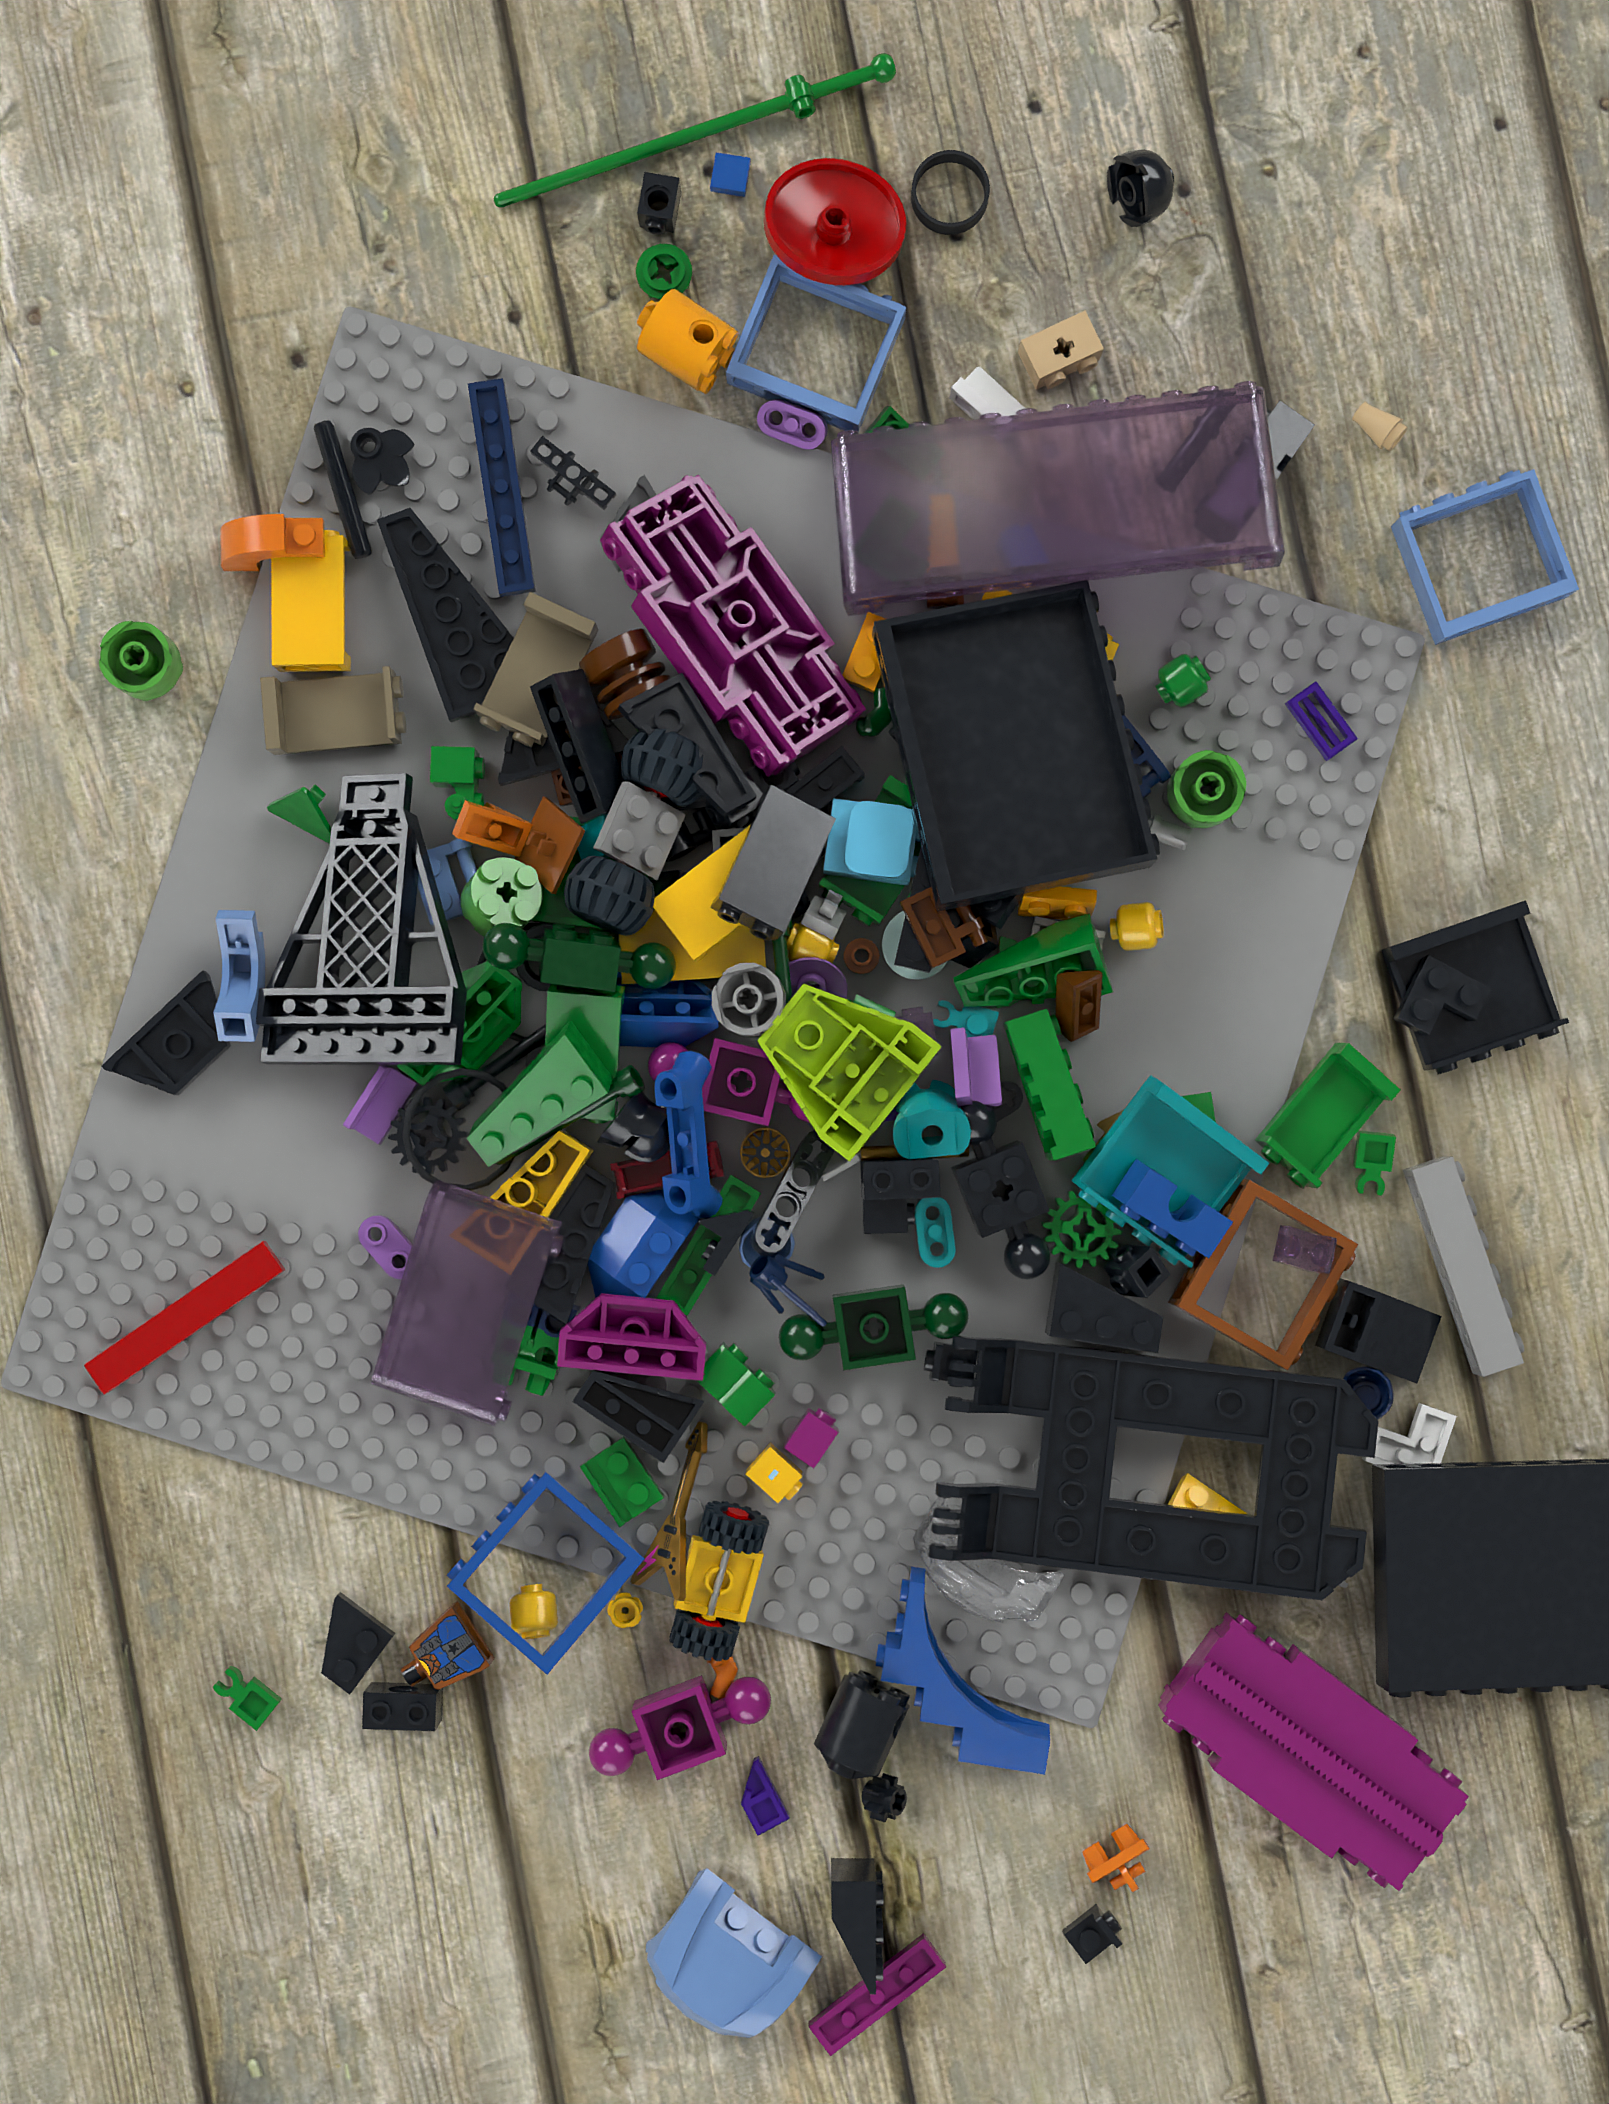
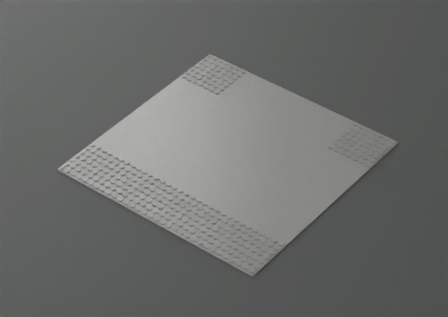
M354 307L345 308L279 514H284L286 518H323L324 530L338 531L340 535H344L347 539L314 432V425L316 423L326 420L331 421L336 431L372 550L370 556L362 559H355L351 554V550L345 551V651L351 657V671L279 672L272 666L271 559L264 560L102 1065L202 970L210 975L218 1000L222 981V955L215 919L218 910L255 911L258 932H263L265 988L267 987L330 845L269 812L267 806L271 802L301 787H306L310 791L312 786L316 784L326 794L318 806L332 828L339 812L342 776L407 773L413 777L410 812L417 816L426 849L429 850L458 839L452 834L456 821L447 814L444 806L447 798L456 794L454 788H438L430 783L431 746L475 747L480 753V757L485 759L484 779H479L477 793H483L484 805L486 802L491 803L531 823L543 796H545L568 816L578 817L573 804L563 807L559 805L551 773L500 786L498 776L502 769L505 754L504 747L509 730L501 727L499 732L494 731L479 723L481 717L477 714L452 723L449 721L377 522L379 518L411 508L513 638L515 637L527 612L523 604L529 593L500 597L467 384L503 378L536 592L532 593L596 622L598 632L588 653L620 634L642 628L646 630L656 648L655 655L645 664L663 662L665 671L661 675H670L671 678L678 675L676 669L631 608L633 601L638 595L637 592L629 588L624 580L623 571L618 572L600 543L601 535L607 526L613 522L617 516V511L623 502L628 499L636 487L637 481L643 475L646 476L657 495L679 483L684 476L692 475L695 477L699 474L705 484L713 489L716 499L725 512L734 518L740 533L750 527L754 529L835 643L827 655L838 664L841 674L844 672L868 612L890 619L951 607L927 608L925 591L926 572L911 595L907 596L850 558V553L889 495L920 514L919 519L901 545L926 562H928L927 559L930 556L928 547L931 545L928 541V537L931 535L928 528L932 524L929 521V516L932 514L929 510V506L932 504L929 497L947 494L953 496L958 558L962 569L964 604L981 601L986 587L992 590L995 587L1008 590L1012 594L1088 580L1090 590L1095 591L1098 596L1099 612L1096 614L1099 626L1104 625L1106 632L1113 637L1112 641L1119 644L1113 658L1116 669V681L1113 682L1116 694H1121L1123 697L1127 719L1158 756L1171 775L1192 754L1210 750L1228 755L1238 762L1245 774L1246 791L1239 809L1224 822L1210 828H1191L1179 820L1170 808L1167 798V783L1169 779L1163 784L1158 782L1151 788V793L1145 797L1150 805L1151 816L1154 817L1155 814L1162 816L1161 820L1192 829L1189 839L1174 835V837L1188 842L1185 851L1159 842L1160 854L1157 855V860L1150 868L1062 886L1097 890L1096 906L1091 919L1095 930L1106 932L1102 943V953L1113 993L1101 996L1099 1029L1072 1042L1062 1034L1058 1035L1057 1038L1061 1049L1066 1048L1072 1064V1069L1069 1072L1073 1083H1077L1083 1098L1081 1106L1085 1117L1089 1118L1092 1125L1095 1144L1105 1133L1097 1124L1124 1110L1147 1078L1152 1075L1180 1096L1211 1092L1216 1123L1268 1162L1260 1153L1263 1148L1255 1139L1286 1102L1425 643L1423 635L815 448L809 450L802 449L753 429ZM374 428L379 432L396 429L404 432L411 438L415 445L411 451L403 456L410 470V479L407 485L391 486L381 481L371 495L364 493L358 487L351 472L355 457L350 447L351 439L358 430ZM542 436L567 454L569 451L575 453L573 460L587 471L591 472L595 469L599 472L597 478L616 492L615 498L611 499L605 510L585 495L582 496L580 494L576 496L577 501L575 503L572 502L566 506L564 504L566 498L555 490L547 491L548 480L553 479L556 475L553 470L530 452ZM367 442L363 450L365 452L373 451L375 443ZM541 445L538 449V452L544 457L549 456L552 452L545 445ZM555 456L552 463L557 466L562 459L559 456ZM571 466L566 471V475L572 479L577 478L580 474V470L576 466ZM564 478L559 483L569 492H571L574 488V486ZM599 488L595 491L594 496L599 500H605L608 494ZM1031 524L1050 563L1045 572L1014 587L995 548L997 541L1001 539L1000 534L1014 525H1019L1020 528ZM955 582L938 583L933 588V593L956 591ZM1181 654H1187L1191 658L1197 655L1211 678L1207 682L1208 692L1184 708H1179L1173 701L1166 704L1155 687L1160 683L1158 670ZM390 666L396 673V676H401L404 694L403 698H398L399 712H404L407 728L406 733H401L402 744L273 755L266 750L260 678L275 676L280 682L376 674L383 673L382 667ZM882 676L880 677L876 689L884 688ZM1315 681H1317L1358 738L1328 761L1324 759L1285 705L1287 701ZM607 684L590 687L595 702L602 711H604L608 704H599L597 696L608 686ZM849 684L860 695L862 704L866 708L857 720L860 717H866L874 709V693ZM1313 694L1308 695L1341 742L1345 740ZM1298 702L1299 706L1302 708L1304 713L1307 715V717L1318 730L1320 735L1326 741L1328 746L1331 749L1334 748L1332 744L1329 742V740L1326 738L1324 733L1321 731V729L1318 727L1316 722L1310 716L1308 711L1302 705V703ZM625 717L612 720L614 725L629 740L637 733L636 728ZM725 718L719 723L714 724L742 772L745 773L754 767L755 763L751 758V751L742 739L737 738L733 734L729 721ZM856 720L849 726L846 724L838 733L819 744L810 753L794 760L801 772L797 776L800 780L838 748L843 746L863 770L865 779L860 783L856 781L835 799L874 802L889 775L907 785L898 744L888 733L893 727L892 721L879 735L870 737L861 736L857 732ZM1145 762L1140 765L1143 777L1150 769ZM781 773L776 776L772 774L769 777L765 774L763 779L770 786H778L783 782L784 776ZM1210 785L1202 786L1200 791L1202 794L1207 793L1209 795L1213 789ZM833 801L821 809V811L831 816ZM699 809L680 811L685 814L684 822L690 834L700 830L692 815ZM713 824L716 830H722L719 825ZM713 840L698 846L695 850L677 860L665 861L661 872L671 870L689 872L713 854ZM826 840V842H825V844H824V848H825V849H826V847H827V840ZM472 843L473 848L470 849L477 870L485 861L501 857L515 858L514 855ZM826 851L812 871L804 889L810 903L814 896L825 900L821 896L824 890L819 888V883L826 876V874H823ZM368 852L365 854L369 857L373 852ZM388 853L376 867L384 874L396 861ZM357 854L350 860V875L364 863ZM457 854L449 856L448 860L461 896L466 881ZM370 871L359 883V886L366 893L378 879ZM397 877L391 882V885H392L395 889H396ZM910 877L909 886H904L879 926L873 922L869 927L864 925L851 915L854 911L853 909L841 903L839 908L847 912L835 935L834 942L840 944L832 964L839 968L846 979L847 998L853 1001L856 994L891 1009L896 1012L894 1018L913 1023L941 1045V1049L915 1083L920 1089H928L932 1080L935 1079L949 1084L955 1089L950 1029H955L956 1027L950 1025L947 1028H938L932 1024V1020L945 1021L949 1017V1012L946 1008L937 1006L940 1000L948 1001L954 1005L957 1011H962L963 1002L954 984L953 977L970 968L949 960L937 974L926 979L914 980L900 976L887 964L882 950L883 934L893 917L903 911L900 902L907 899L914 877ZM417 886L414 932H434L435 927L430 925ZM385 888L373 902L381 910L392 896ZM354 890L346 896L345 908L347 910L360 899ZM324 899L308 934H321ZM1019 903L1001 929L996 927L998 943L1000 936L1014 939L1018 943L1030 937L1034 917L1019 916ZM1152 903L1155 910H1161L1164 937L1158 939L1157 945L1151 949L1123 950L1118 939L1112 940L1110 918H1116L1117 909L1123 904ZM367 906L355 920L363 928L375 915ZM394 912L387 918L392 925ZM806 913L793 919L792 925L794 922L799 924L803 920ZM464 915L447 921L461 973L477 965L483 951L482 944L484 936L474 930L475 927L468 919H465ZM1050 919V920H1055V921H1059V922H1060V921H1064V920H1060V919ZM381 924L371 934L370 938L378 945L389 932ZM351 925L343 931L342 943L344 946L357 934ZM574 926L575 931L578 933L589 934L590 929H595ZM1040 926L1039 931L1045 929L1046 927ZM611 932V936L617 938L619 942V934ZM854 939H869L879 950V962L875 969L867 974H856L850 971L844 962L845 948ZM765 940L766 966L775 974L772 940ZM439 941L416 942L412 947L409 987L450 986ZM364 942L352 956L360 964L371 950ZM320 943L303 944L284 988H316ZM999 946L976 965L998 954ZM390 947L389 950L384 954L389 961H390V950H391V947ZM859 949L855 952V959L858 962L863 963L868 960L869 955L866 950ZM347 960L340 966L339 979L341 982L354 970ZM378 960L366 973L375 981L386 968ZM528 960L530 968L535 974L539 975L540 962ZM516 968L509 971L522 981L521 1024L513 1033L527 1037L546 1024L547 992L538 991L528 986L519 977ZM360 978L352 987L368 986ZM720 978L697 980L712 991ZM807 981L809 984L812 985L817 984V982L815 981ZM1047 998L1044 1000V1004H1032L1031 999H1024L1009 1007L980 1006L999 1012L993 1035L997 1037L1001 1082L1011 1081L1017 1084L1023 1093L1021 1106L1015 1112L997 1122L992 1140L996 1149L1017 1140L1024 1144L1047 1205L1050 1209L1056 1210L1058 1208L1055 1202L1056 1197L1067 1201V1192L1070 1190L1076 1194V1197H1080L1078 1194L1082 1189L1071 1180L1085 1163L1082 1159L1091 1149L1055 1161L1046 1160L1003 1023L1044 1009L1048 1010L1049 1015L1055 1014L1056 998ZM719 1022V1028L687 1045L685 1048L688 1051L700 1053L709 1060L714 1038L762 1049L758 1043V1039L762 1034L758 1036H741L729 1031ZM260 1025L255 1042L230 1041L231 1046L180 1095L164 1092L153 1086L106 1071L101 1067L2 1375L1 1386L4 1389L480 1537L485 1530L490 1534L495 1531L501 1524L496 1517L510 1501L515 1506L525 1496L521 1488L534 1473L541 1477L547 1472L642 1557L646 1554L668 1515L671 1514L688 1452L685 1444L699 1421L705 1422L708 1425L707 1453H702L685 1515L686 1556L692 1535L699 1536L700 1524L708 1502L719 1501L722 1503V1501H728L729 1504L738 1503L741 1507L748 1506L751 1508V1511L757 1510L761 1512V1515L767 1517L769 1526L762 1547L764 1557L746 1621L876 1661L878 1644L885 1645L887 1631L895 1632L897 1612L905 1613L906 1602L899 1601L902 1579L910 1578L911 1566L926 1568L925 1601L929 1623L939 1648L952 1668L973 1690L985 1696L1088 1728H1094L1098 1724L1141 1578L996 1559L947 1561L928 1557L929 1545L931 1543L957 1546L958 1535L934 1534L931 1531L932 1523L959 1524L960 1521L933 1517V1508L941 1506L956 1510L961 1509L962 1498L938 1497L935 1494L936 1482L953 1484L996 1483L1036 1488L1043 1426L1042 1417L1010 1413H964L945 1410V1401L948 1396L961 1397L966 1400H973L974 1387L949 1386L948 1381H931L929 1378L930 1372L924 1371L927 1349L933 1350L934 1341L952 1344V1339L937 1338L927 1330L912 1332L916 1360L844 1371L839 1343L823 1345L821 1351L809 1360L799 1361L792 1359L780 1347L779 1330L789 1317L806 1313L782 1292L771 1289V1292L784 1308V1312L779 1314L760 1289L750 1282V1267L742 1261L739 1251V1237L715 1276L712 1275L687 1318L706 1342L705 1361L723 1342L729 1347L735 1343L749 1357L745 1363L753 1371L756 1372L760 1368L775 1382L771 1387L776 1392L775 1396L746 1426H743L696 1380L560 1367L557 1377L551 1380L543 1396L525 1390L530 1373L517 1369L511 1386L493 1381L495 1362L491 1361L495 1350L510 1292L504 1285L511 1274L459 1242L450 1234L464 1223L480 1205L486 1202L502 1184L512 1177L554 1135L516 1156L509 1169L488 1186L468 1192L442 1190L423 1179L419 1173H413L411 1162L402 1166L400 1164L404 1156L402 1153L392 1154L391 1150L398 1146V1143L388 1139V1135L397 1133V1128L392 1126L382 1144H377L355 1129H348L343 1126L346 1118L380 1065L265 1064L260 1062L264 1026ZM507 1038L478 1070H481L519 1042ZM541 1044L537 1048L545 1047V1044ZM620 1046L618 1071L628 1065H632L643 1079L645 1085L643 1092L652 1102L656 1103L655 1082L651 1079L648 1072V1059L656 1047ZM528 1054L495 1078L503 1082L508 1088L526 1068L525 1063ZM390 1065V1066L394 1067L395 1069H397L398 1071H400V1072H402L403 1074H405L406 1076L410 1077V1076L407 1075L405 1072H403L401 1069H399L396 1065ZM740 1072L737 1078H731V1084L736 1086V1092L742 1093L744 1088H751L752 1082L746 1079L747 1074L744 1072ZM453 1080L439 1082L421 1098L420 1106L423 1105L424 1097H431L433 1105L436 1104L439 1098L445 1099L444 1109L446 1110L454 1106L443 1090V1087ZM487 1082L474 1091L475 1096L470 1099L471 1103L460 1111L457 1110L454 1115L456 1119H466V1122L459 1126L460 1131L470 1133L474 1122L502 1093L499 1088ZM421 1084L417 1086L409 1101L405 1105L404 1109L408 1108L410 1101L413 1099L418 1089L422 1087ZM1004 1087L1001 1088L1002 1104L1006 1103L1011 1107L1014 1105L1012 1098L1016 1096L1013 1090L1006 1091ZM621 1096L617 1097V1114L623 1107V1105L628 1101V1099L630 1098L629 1096H626L624 1098H622ZM774 1102L769 1126L704 1111L706 1143L718 1141L725 1176L710 1179V1184L720 1192L731 1174L761 1192L751 1210L754 1212V1215L749 1223L753 1219L761 1217L787 1166L774 1177L761 1178L754 1176L745 1169L741 1161L740 1149L743 1140L750 1132L758 1128L768 1127L778 1130L786 1137L790 1144V1163L800 1142L809 1132L814 1130L811 1123L798 1119L792 1113L790 1106ZM430 1111L418 1114L412 1119V1122L418 1124L424 1121ZM399 1115L396 1121H401L402 1116ZM581 1118L561 1131L567 1132L592 1148L594 1151L587 1160L586 1165L615 1183L596 1238L597 1241L626 1199V1197L617 1199L616 1192L618 1190L610 1164L633 1158L624 1154L629 1147L627 1145L617 1148L612 1145L597 1143L603 1131L612 1121L596 1124ZM445 1119L443 1127L447 1135L452 1136L451 1127ZM895 1120L883 1122L864 1146L894 1145L893 1128ZM930 1125L923 1130L921 1137L943 1136V1132L940 1127ZM433 1127L430 1130H415V1132L421 1133V1136L426 1138V1145L428 1142H443V1140L436 1138L437 1136L432 1134ZM467 1137L461 1138L460 1143L464 1144L467 1150L456 1151L455 1153L460 1161L454 1164L448 1160L446 1162L448 1171L441 1172L438 1166H435L432 1176L444 1183L467 1185L486 1179L502 1165L493 1164L488 1167L467 1140ZM411 1139V1143H412V1147H413V1151H414L415 1146H414V1144H413V1142H412V1139ZM816 1140L812 1144L813 1151L806 1159L807 1161L812 1162L822 1151L820 1149L822 1144L820 1141ZM969 1145V1157L932 1158V1160L939 1161L940 1197L949 1204L951 1209L956 1248L953 1260L944 1267H931L920 1257L915 1222L914 1225H908V1233H863L860 1162L826 1181L821 1176L792 1231L795 1246L793 1254L788 1260L823 1273L825 1278L819 1280L785 1267V1272L788 1274L785 1285L827 1322L836 1321L833 1294L904 1284L909 1310L924 1308L926 1302L932 1296L939 1293H952L960 1297L967 1306L969 1319L966 1328L958 1336L1007 1338L1207 1362L1216 1334V1330L1168 1303L1188 1266L1180 1260L1176 1265H1173L1157 1253L1161 1246L1153 1241L1150 1246L1171 1275L1148 1298L1124 1297L1163 1316L1158 1353L1048 1336L1045 1333L1056 1262L1116 1292L1110 1284L1111 1278L1103 1267L1113 1258L1112 1254L1119 1247L1126 1244L1147 1245L1131 1234L1135 1228L1126 1222L1123 1227L1113 1223L1114 1228L1122 1230L1121 1235H1113L1112 1241L1118 1247L1117 1249L1107 1247L1105 1250L1109 1256L1107 1260L1099 1255L1096 1256V1266H1090L1086 1259L1083 1260L1082 1267L1077 1268L1075 1267L1074 1258H1071L1067 1264L1061 1262L1062 1252L1052 1255L1050 1252V1263L1042 1275L1029 1280L1014 1276L1007 1269L1004 1262V1250L1009 1242L1005 1229L984 1238L977 1234L951 1169L952 1166L976 1157L971 1145ZM442 1148L434 1150L428 1160L441 1157L447 1150ZM834 1150L822 1175L844 1164L847 1160ZM860 1150V1151L857 1153V1155H858V1157H859L860 1160H861V1150ZM801 1168L793 1170L792 1178L794 1182L801 1187L808 1186L810 1183L808 1172ZM1251 1169L1245 1176V1179H1250L1256 1184L1261 1185L1265 1170L1260 1175ZM999 1180L996 1182L997 1188L992 1191V1195L997 1194L1002 1197L1005 1195L1008 1185L1003 1184ZM922 1198L907 1199V1203H914L915 1210L916 1204ZM1256 1198L1196 1303L1219 1318L1223 1311ZM779 1199L777 1201L776 1209L778 1213L784 1217H791L794 1213L793 1204L787 1199ZM1077 1205L1068 1208L1060 1219L1067 1220L1075 1213ZM930 1206L926 1209L925 1215L929 1220H934L938 1217L939 1210L935 1206ZM1091 1206V1216L1097 1223L1105 1224L1101 1213ZM1047 1212L1025 1221L1029 1233L1035 1234L1042 1239L1046 1235L1051 1234L1050 1229L1042 1226V1222L1051 1221L1052 1216ZM376 1215L388 1217L415 1246L420 1254V1266L412 1276L404 1279H396L389 1276L363 1247L358 1237V1231L365 1219ZM1084 1218L1081 1219L1080 1224L1073 1226V1231L1079 1233V1239L1083 1238L1084 1232H1090L1091 1229L1089 1225L1084 1223ZM699 1222L690 1232L646 1298L656 1299L700 1226ZM378 1227L372 1228L370 1233L372 1239L380 1240L382 1237L381 1229ZM1058 1233L1062 1243L1072 1251V1240L1069 1236ZM1097 1237L1089 1243L1087 1252L1096 1248L1103 1240V1237ZM262 1241L268 1243L285 1268L284 1272L108 1394L103 1395L84 1367V1364ZM934 1242L930 1246L931 1254L935 1256L940 1255L943 1252V1245L940 1242ZM1046 1242L1049 1250L1055 1245L1054 1242ZM397 1254L394 1258V1263L397 1267L402 1268L406 1264V1259L403 1255ZM1187 1254L1185 1257L1191 1261L1194 1256ZM588 1264L574 1302L575 1305L581 1306L580 1312L595 1299ZM542 1310L540 1311L534 1332H537V1328L543 1312ZM870 1318L869 1324L864 1325L863 1330H869L871 1336L878 1335V1329L884 1327V1323L877 1322L876 1318ZM592 1371L704 1401L664 1463L628 1440L663 1493L664 1498L621 1527L618 1526L580 1468L581 1464L587 1462L623 1437L572 1403ZM808 1408L814 1412L821 1408L836 1419L834 1425L838 1427L839 1433L813 1469L784 1449V1443ZM1117 1427L1109 1498L1164 1504L1185 1435ZM770 1442L803 1471V1476L799 1480L803 1483L802 1487L790 1500L784 1497L779 1503L774 1501L746 1475V1469ZM547 1488L499 1542L502 1545L608 1577L624 1558L621 1553ZM664 1567L641 1585H634L674 1598ZM633 1572L632 1575L627 1579V1581H626L625 1583L630 1584V1585H634V1584H631V1578H632L634 1572Z

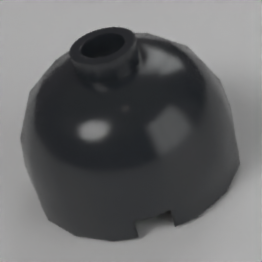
M1133 150L1114 157L1113 160H1116L1115 164L1109 166L1107 170V188L1112 204L1114 205L1119 200L1125 212V215L1119 216L1120 219L1130 227H1139L1158 218L1169 207L1173 197L1174 174L1172 169L1160 155L1150 150Z

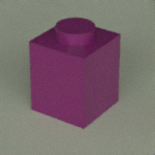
M808 1408L785 1441L784 1449L814 1469L839 1433L838 1427L834 1425L836 1419L821 1408H818L816 1412Z

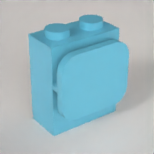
M833 798L831 816L836 818L827 840L823 874L909 886L910 877H914L919 857L914 856L915 841L920 842L913 809L887 803L857 802Z

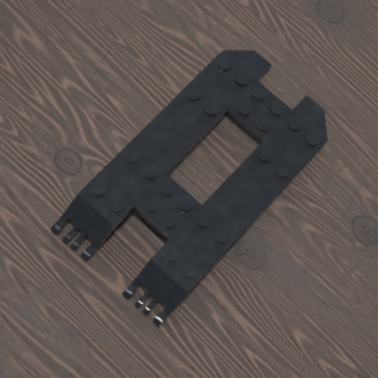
M953 1335V1349L979 1351L977 1363H967V1361L955 1359L950 1361L949 1369L976 1373V1378L948 1376L949 1386L974 1387L973 1400L948 1396L945 1401V1410L964 1413H1010L1042 1417L1043 1426L1036 1488L996 1483L953 1484L936 1482L935 1494L938 1497L962 1498L961 1509L956 1510L941 1506L933 1508V1517L960 1521L959 1524L932 1523L931 1531L934 1534L958 1535L957 1546L931 1543L928 1552L929 1558L947 1561L996 1559L1321 1601L1334 1592L1333 1589L1348 1577H1353L1363 1569L1367 1531L1359 1528L1330 1525L1338 1454L1375 1458L1379 1421L1364 1405L1346 1380L1016 1339ZM1117 1427L1262 1444L1254 1515L1109 1498Z

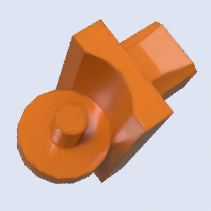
M1125 1824L1111 1833L1121 1850L1120 1853L1109 1859L1099 1841L1083 1850L1082 1853L1090 1869L1087 1875L1092 1883H1096L1119 1869L1120 1874L1109 1880L1114 1890L1127 1883L1131 1891L1135 1892L1139 1887L1134 1878L1146 1871L1141 1862L1136 1863L1130 1868H1127L1126 1863L1150 1848L1145 1839L1140 1840L1128 1824Z

